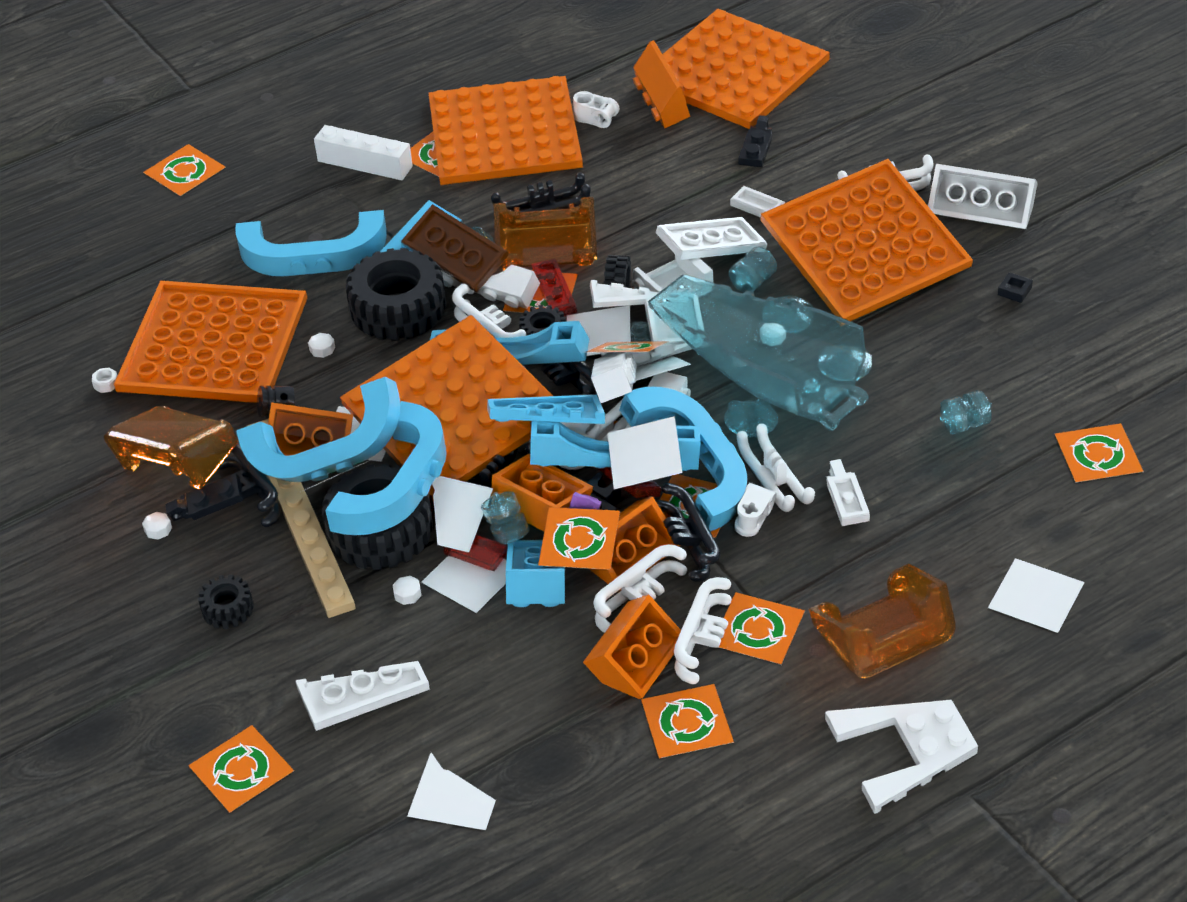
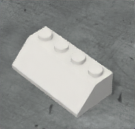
M936 164L928 207L935 215L1026 229L1034 204L1037 181L1030 178Z

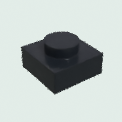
M1009 272L998 287V295L1022 303L1032 289L1033 280Z

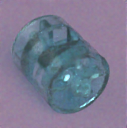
M754 247L744 258L737 261L729 269V277L732 284L739 291L751 294L761 286L762 282L776 272L777 264L768 250L762 247Z
M981 390L963 394L962 398L959 396L952 397L941 402L940 410L942 417H940V421L944 422L945 427L952 435L967 431L970 426L977 428L987 425L991 422L990 408L992 404L988 402Z
M511 491L499 494L494 492L492 497L483 502L481 509L486 521L491 524L490 530L495 542L502 545L521 539L529 532L530 528L524 514L519 512L521 506L516 494Z

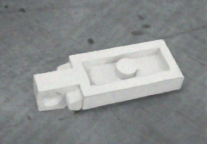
M841 459L830 461V476H826L827 487L841 525L846 526L868 522L870 520L869 510L855 473H846Z

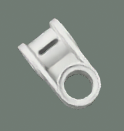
M580 91L573 97L574 119L581 123L607 128L611 124V118L616 116L620 110L618 103L614 99L595 95L587 91Z
M749 483L737 507L739 515L735 520V531L746 537L756 535L764 520L770 514L777 493Z

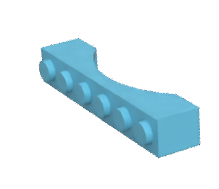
M579 321L554 322L548 328L527 336L495 338L522 365L586 361L587 353L585 352L588 350L590 340ZM433 330L430 340L446 330Z
M532 421L530 465L611 467L609 442L582 436L560 422ZM676 425L682 471L698 470L699 426Z

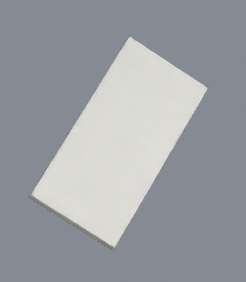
M742 217L659 225L656 230V234L680 260L766 251L767 242Z

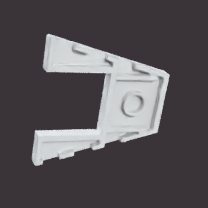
M591 280L590 290L593 308L645 304L651 341H669L649 352H626L627 355H633L636 366L704 346L705 335L697 295L671 291L658 293L644 287H639L638 290L625 288L623 284L611 283V285L598 284L597 280ZM601 352V356L603 357L614 352Z
M952 700L825 712V720L837 742L895 725L916 764L915 766L862 782V791L874 814L880 812L881 807L892 800L894 802L900 800L907 795V791L919 784L921 786L932 781V776L942 770H945V772L949 771L977 754L978 751L976 741Z

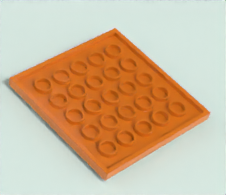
M717 9L664 52L663 56L681 84L687 104L750 129L751 126L757 124L759 115H768L829 61L830 52L760 24L753 23L742 17L735 16L724 10Z
M566 76L428 92L440 185L583 168Z
M889 159L761 213V222L842 325L971 267L973 259Z
M160 281L114 383L116 392L257 403L259 386H271L272 388L276 383L307 301L306 291Z
M472 315L360 384L363 385L387 377L396 382L400 402L405 401L418 404L432 411L441 422L447 450L446 461L440 476L464 482L486 468L491 461L493 462L496 455L504 457L531 439L532 421L509 420L499 422L490 419L487 410V399L553 396ZM360 385L342 395L340 399L342 405L361 424L365 405ZM392 436L383 449L402 467L416 445L395 440ZM431 485L428 493L429 498L434 503L433 494L435 489Z

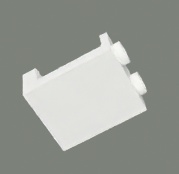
M675 255V260L647 274L639 267L633 269L634 280L632 284L634 289L639 290V287L649 288L652 292L663 293L664 291L697 295V297L713 290V270L700 258L680 260Z

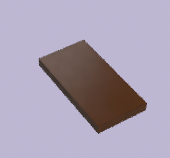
M433 204L401 240L404 247L412 252L413 250L420 251L423 256L425 254L428 255L439 265L443 272L460 283L467 284L476 293L509 256L507 250Z

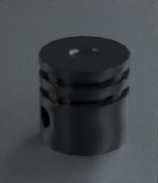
M259 386L257 394L259 417L264 418L266 416V418H269L271 402L295 406L293 386H272V388L271 386Z

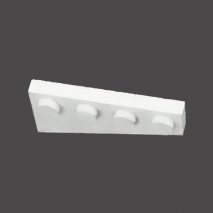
M418 661L383 666L378 671L370 673L364 672V670L351 671V676L334 678V674L321 676V680L307 682L306 679L295 680L297 689L316 731L430 690L429 682Z

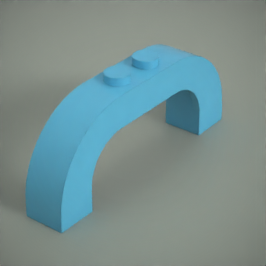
M384 210L359 212L357 229L344 238L291 244H274L266 241L263 236L261 221L236 223V237L242 260L254 271L270 276H294L353 269L366 256L371 257L373 253L381 251L387 236Z
M383 377L360 385L365 405L364 417L359 427L346 437L295 455L285 456L277 445L273 426L258 422L236 430L240 447L247 460L257 470L288 482L320 481L328 478L329 473L349 471V469L353 468V465L375 456L393 436L400 415V397L395 381Z
M643 387L625 394L619 411L631 427L675 416L677 426H699V458L715 479L717 487L699 494L695 504L710 532L727 524L736 514L738 504L745 493L747 472L735 446L728 441L719 424L714 422L709 413L697 401L673 389Z
M405 401L400 402L399 421L393 434V439L413 443L416 447L393 481L385 489L370 495H353L338 491L325 510L331 532L346 535L377 533L399 524L416 509L422 498L428 494L434 480L440 476L447 456L442 425L432 411L418 404Z

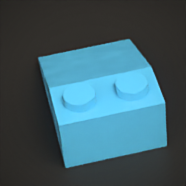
M508 540L506 604H513L515 607H526L530 604L555 607L559 604H565V567L538 566L543 540Z

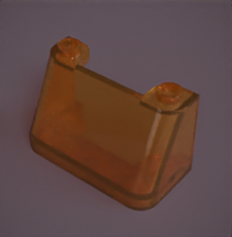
M583 197L579 206L574 207V203L569 204V209L520 212L519 207H514V211H510L506 208V203H493L495 244L507 250L509 254L500 265L503 270H506L511 264L518 267L563 264L587 266L597 259L594 197Z
M156 406L111 427L104 435L105 442L124 469L135 471L140 465L141 459L169 466L177 476L181 473L187 475L191 479L189 485L197 489H201L239 442L233 433V427L228 422L173 410L167 406Z
M906 564L894 570L888 577L887 588L889 596L841 617L839 608L830 602H823L809 608L811 620L814 627L847 668L860 678H869L951 639L956 629V623L945 582L911 564Z

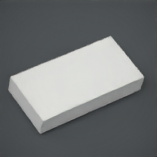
M743 186L730 199V206L760 218L761 213L785 203L782 200Z

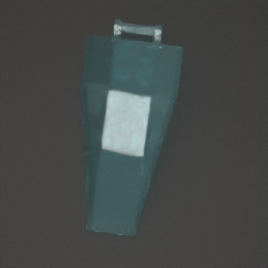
M683 274L648 301L652 311L684 343L733 382L757 398L796 415L822 423L829 431L835 430L846 415L858 405L862 406L869 399L864 389L855 386L866 358L863 326L820 309L792 303L790 306L778 303L777 298L768 297L767 300L757 298L750 291H745L743 294L734 292L730 286L714 284L711 281ZM849 397V399L844 404H842L836 411H834L833 413L829 412L836 405H838L844 398Z

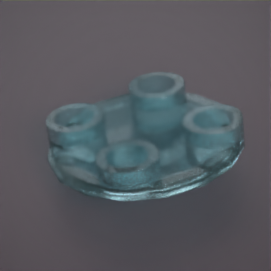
M760 398L756 401L744 402L733 400L728 404L724 422L727 428L735 434L745 431L748 437H757V426L765 424L767 432H772L778 425V415L771 408V402L768 399Z

